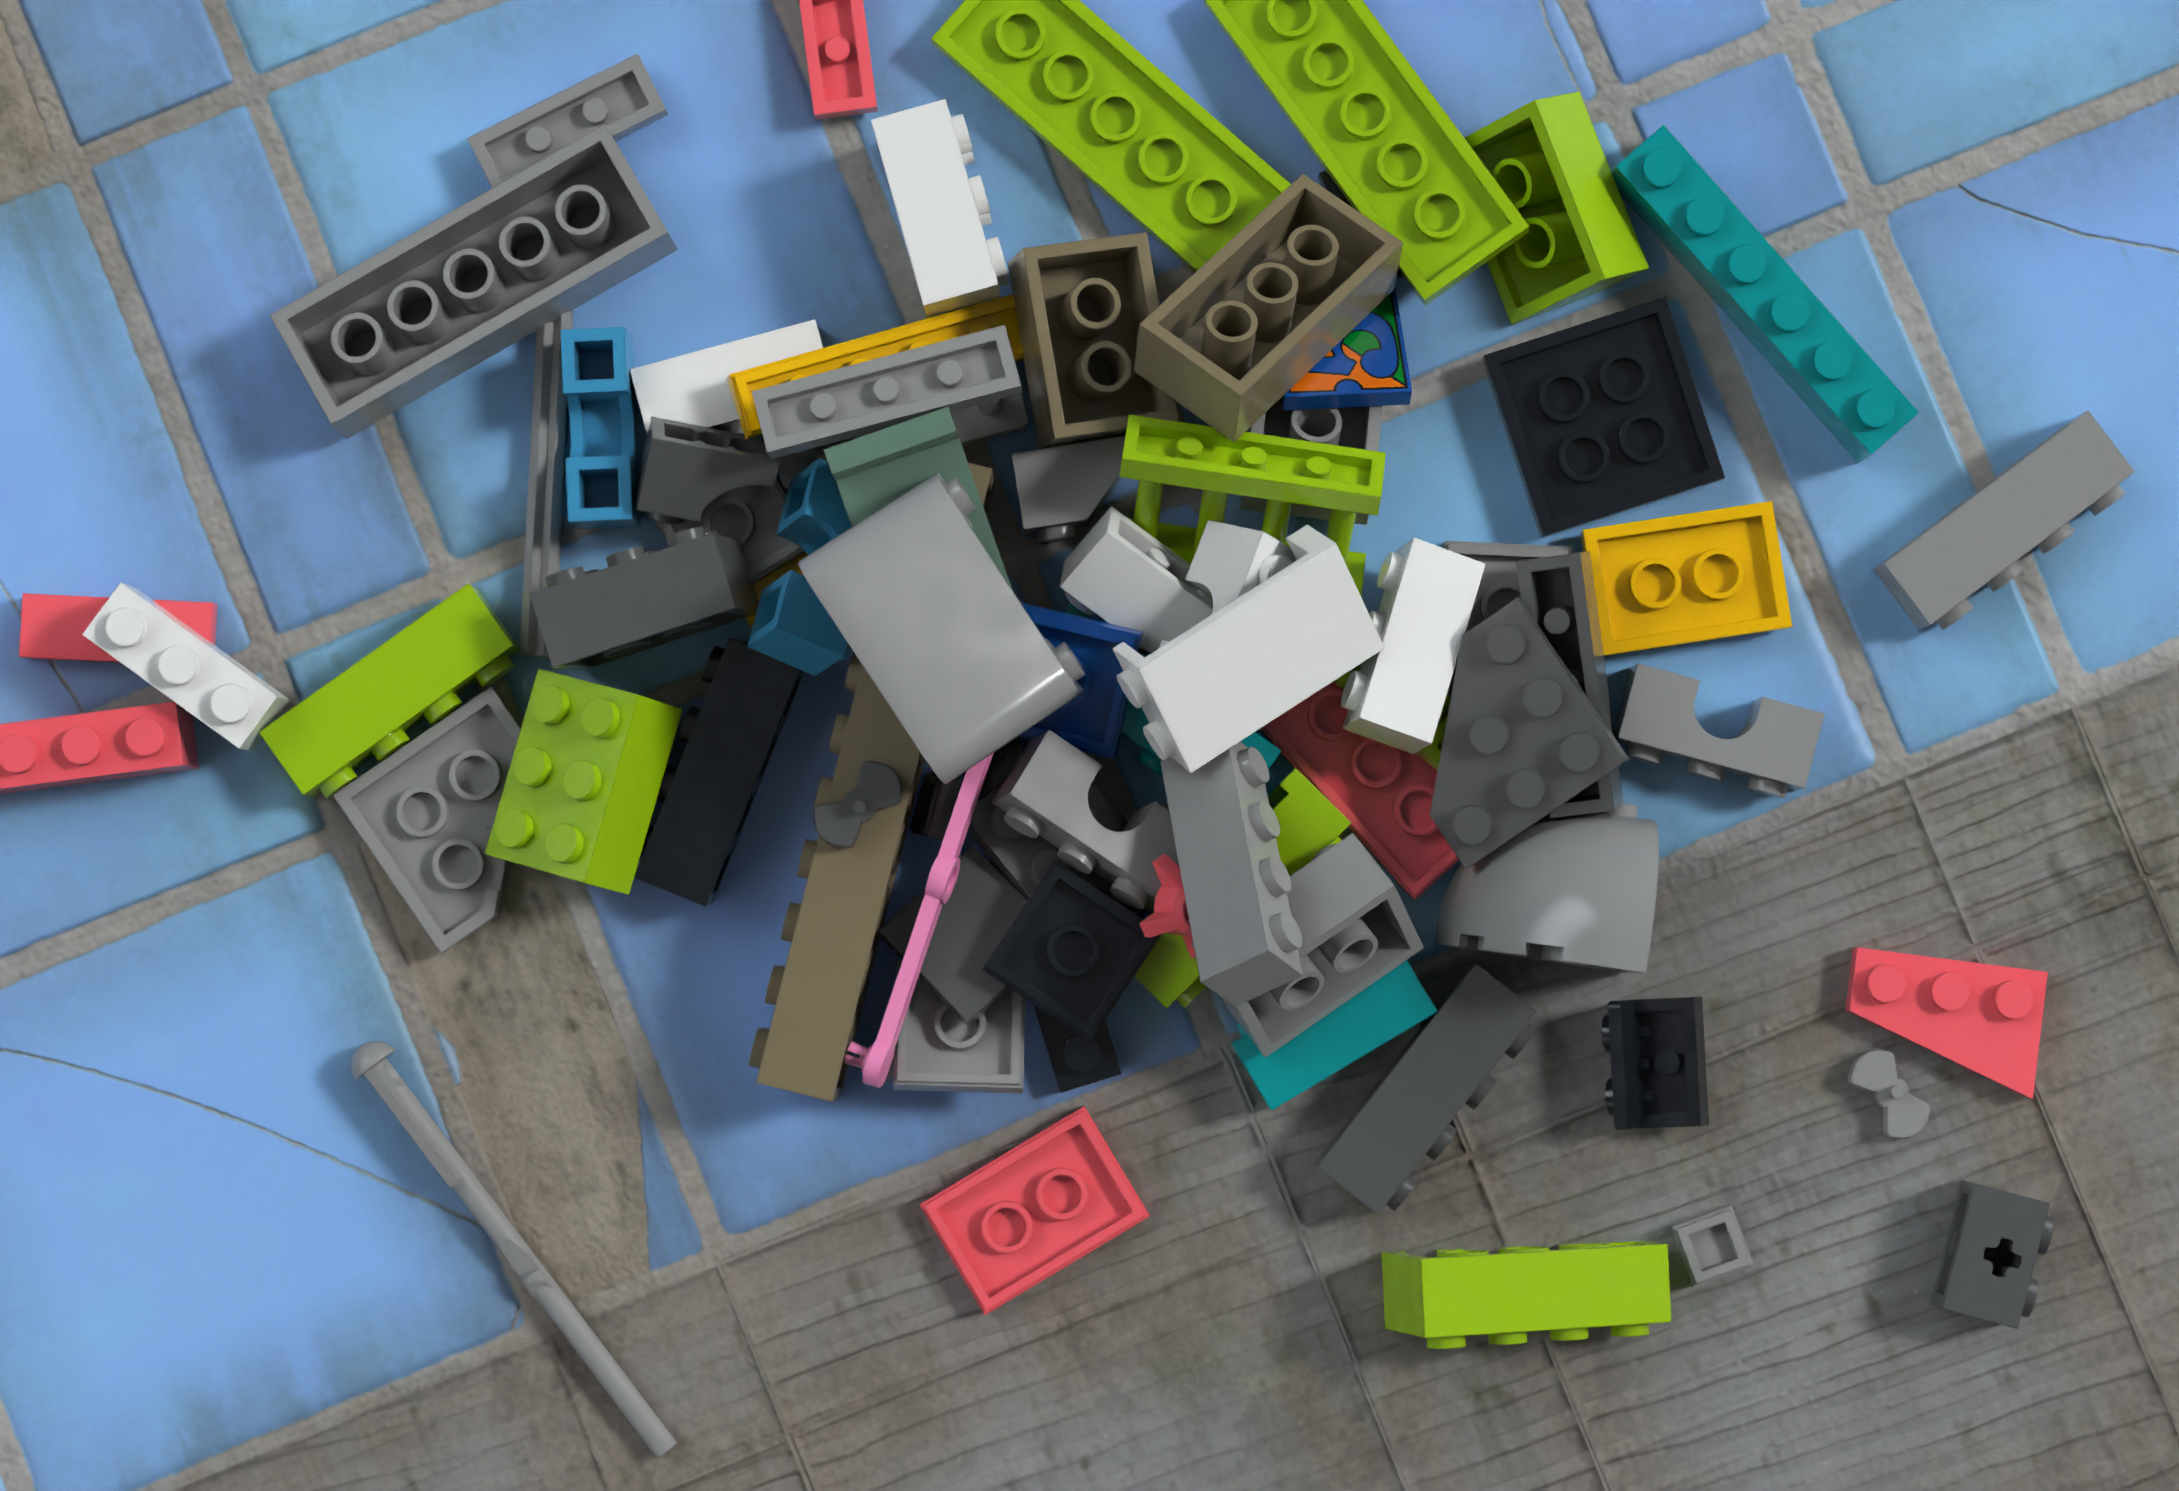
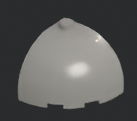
M1621 803L1622 806L1614 811L1550 818L1549 813L1471 867L1465 869L1462 863L1459 865L1446 888L1441 902L1434 944L1619 973H1646L1658 882L1659 838L1655 820L1636 818L1638 806Z

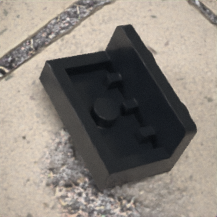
M1702 997L1609 1001L1608 1014H1605L1603 1017L1601 1033L1604 1048L1607 1052L1611 1053L1612 1078H1609L1606 1083L1605 1103L1609 1115L1614 1116L1615 1129L1631 1130L1637 1128L1709 1125Z

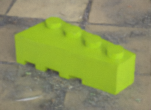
M1296 768L1268 796L1269 805L1275 812L1280 825V835L1276 837L1280 860L1286 867L1289 876L1310 863L1314 856L1326 846L1339 843L1342 839L1338 836L1351 824ZM1169 933L1161 935L1134 976L1165 1008H1168L1175 1000L1185 1008L1206 987L1200 982L1196 958H1191L1183 937Z
M1650 1241L1579 1243L1558 1245L1559 1250H1549L1548 1246H1508L1498 1248V1253L1488 1254V1250L1438 1249L1436 1250V1257L1412 1255L1405 1253V1251L1381 1252L1385 1329L1426 1338L1427 1348L1431 1349L1466 1347V1335L1488 1334L1489 1344L1527 1343V1331L1549 1330L1550 1340H1583L1589 1338L1588 1327L1610 1326L1611 1336L1649 1335V1323L1671 1322L1668 1244Z

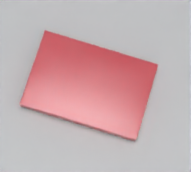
M1082 1106L919 1204L984 1315L1150 1217L1085 1106Z

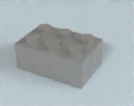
M1353 833L1339 843L1326 846L1320 850L1310 863L1290 876L1291 890L1287 892L1291 916L1295 919L1302 935V946L1298 948L1303 976L1238 1006H1234L1221 997L1264 1058L1424 948L1395 885Z

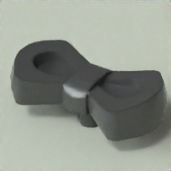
M868 760L863 762L859 769L856 789L848 792L843 801L820 803L815 806L813 810L814 825L820 838L834 847L852 848L857 841L863 823L870 821L876 814V811L896 806L902 802L903 786L897 772L889 765L881 762Z

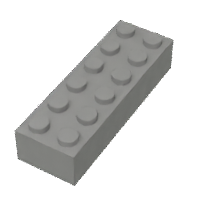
M606 124L274 312L270 317L329 422L348 439L532 334L544 324L553 322L560 315L572 311L678 249Z

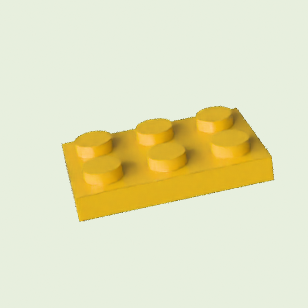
M1772 501L1583 529L1580 532L1583 552L1590 551L1604 657L1783 630L1792 627Z

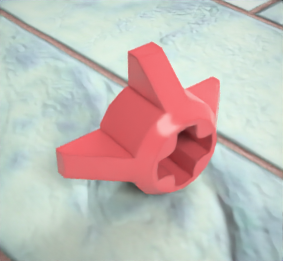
M1162 854L1152 861L1161 883V887L1155 897L1154 913L1139 924L1144 936L1148 938L1164 933L1181 935L1191 958H1196L1195 950L1191 945L1193 938L1180 867L1167 854Z

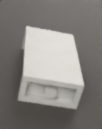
M1307 524L1286 537L1296 559L1294 563L1144 658L1125 642L1112 648L1123 669V672L1116 676L1117 681L1132 705L1137 709L1142 707L1149 721V724L1143 727L1144 735L1152 749L1162 760L1171 757L1190 773L1194 772L1385 648L1336 542Z

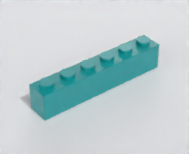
M1664 124L1615 166L1612 175L1621 197L1857 463L1872 455L1919 413Z

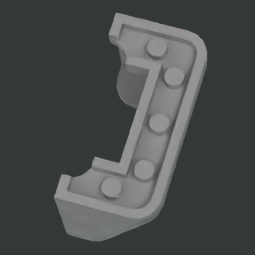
M936 473L800 560L798 565L812 590L937 777L944 784H947L1083 693V689L1077 680L1085 676L1086 673L1065 642L1054 648L1048 639H1044L972 530L973 525L968 515L976 511L977 508L956 477L945 482L941 474Z

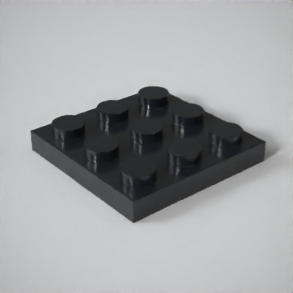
M1666 297L1507 347L1482 357L1541 539L1722 481L1725 478Z

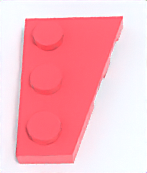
M1853 947L1845 1011L1951 1060L1971 1072L1980 1074L2007 1087V1089L2027 1099H2033L2048 972Z

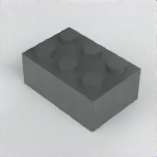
M700 526L668 536L666 539L669 547L659 551L650 550L644 552L643 547L640 546L606 557L608 568L599 571L595 569L584 572L583 567L580 566L562 570L545 577L548 587L529 594L552 668L585 671L756 615L759 601L754 585L749 579L748 566L738 540L719 535L717 530L705 532L704 527Z

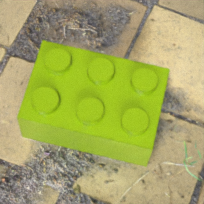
M538 668L485 854L629 895L682 709L631 692Z

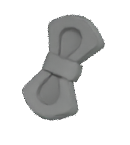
M1870 1049L1860 1053L1850 1067L1848 1082L1852 1087L1872 1093L1878 1105L1883 1108L1884 1135L1892 1139H1906L1917 1135L1928 1121L1930 1105L1909 1093L1910 1090L1907 1083L1901 1077H1898L1895 1056L1892 1051Z

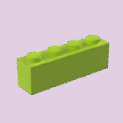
M468 583L265 727L259 734L303 795L316 797L322 792L324 797L329 799L342 788L356 780L358 776L354 769L373 755L378 762H381L408 744L410 739L406 732L425 718L433 725L462 705L458 695L477 681L485 688L506 675L514 668L510 658L520 651V647L479 589Z

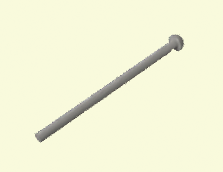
M370 1041L361 1045L351 1059V1072L354 1079L358 1080L365 1075L449 1188H453L521 1278V1284L527 1292L540 1303L655 1457L658 1458L671 1449L677 1441L387 1060L396 1050L388 1043L382 1041Z

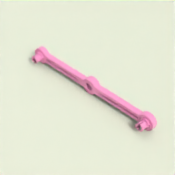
M994 753L968 769L965 773L940 851L928 876L925 895L876 1041L869 1048L852 1041L847 1051L860 1055L859 1058L846 1054L844 1063L861 1068L863 1084L879 1089L890 1070L895 1046L942 906L949 900L957 881L961 862L959 855Z

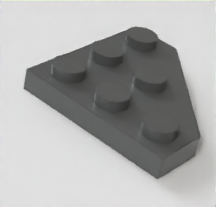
M1520 598L1514 599L1462 635L1429 816L1465 869H1467L1629 760Z

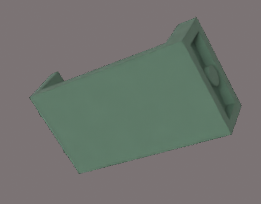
M949 407L824 449L827 462L836 480L852 527L936 473H940L945 482L956 477L977 508L976 511L968 515L973 525L972 530L1011 587Z

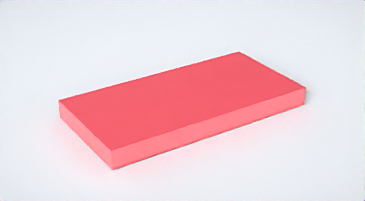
M1333 681L1259 730L1273 745L1282 750L1280 753L1292 767L1301 772L1351 822L1347 828L1409 897L1415 900L1459 860L1429 816L1437 770L1416 753L1411 754L1342 729L1348 709L1341 707L1343 689Z

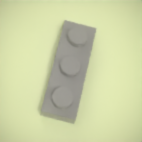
M636 54L467 139L493 188L606 124L614 140L617 141L667 116L668 113L639 55Z

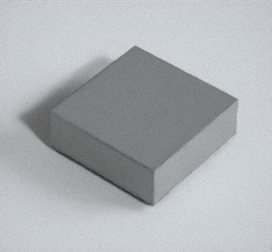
M1730 1204L1669 1226L1690 1285L1693 1288L1754 1266L1733 1207Z

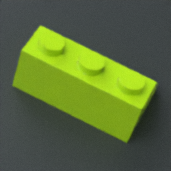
M1579 91L1533 100L1465 137L1468 144L1529 225V233L1487 262L1511 325L1521 323L1604 291L1649 268Z

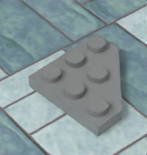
M492 686L333 795L440 953H446L495 919L500 905L508 861L486 855L485 851L521 725Z

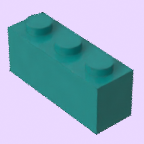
M1406 960L1266 1058H1264L1239 1023L1235 1026L1241 1036L1230 1042L1266 1105L1272 1111L1438 1011Z

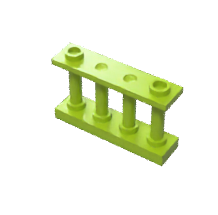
M1129 414L1119 477L1139 480L1134 519H1128L1191 565L1208 520L1224 523L1228 494L1267 499L1261 531L1287 546L1289 544L1286 542L1292 503L1329 508L1331 511L1326 537L1336 542L1362 597L1366 553L1349 551L1356 513L1378 516L1382 496L1385 452L1244 432L1233 442L1211 426ZM1164 484L1203 490L1197 528L1159 523Z

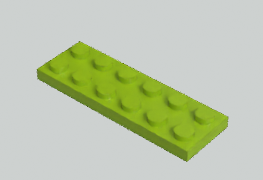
M965 0L931 38L932 44L1194 273L1291 185L1080 0Z
M1204 0L1207 9L1352 207L1403 242L1398 270L1424 305L1433 301L1529 233L1528 223L1363 0Z

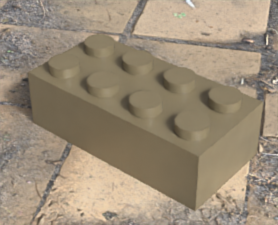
M1302 174L1139 324L1134 371L1228 439L1235 442L1394 291L1403 242Z

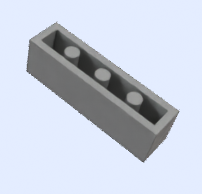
M2086 411L2071 420L1873 570L1918 630L1932 625L1935 621L1944 630L1973 608L1967 597L1983 585L1987 584L1992 592H1994L2020 574L2024 568L2018 559L2035 546H2038L2042 553L2045 554L2073 534L2075 530L2069 524V521L2087 507L2096 516L2125 494V491L2119 483L2135 471L2091 413Z
M1240 741L1192 773L1171 757L1161 761L1200 982L1234 1006H1238L1303 976L1298 948L1302 946V935L1290 912L1287 892L1291 890V880L1279 856L1276 837L1280 835V825L1268 801L1265 783L1269 781L1270 775L1263 756L1256 748H1248Z

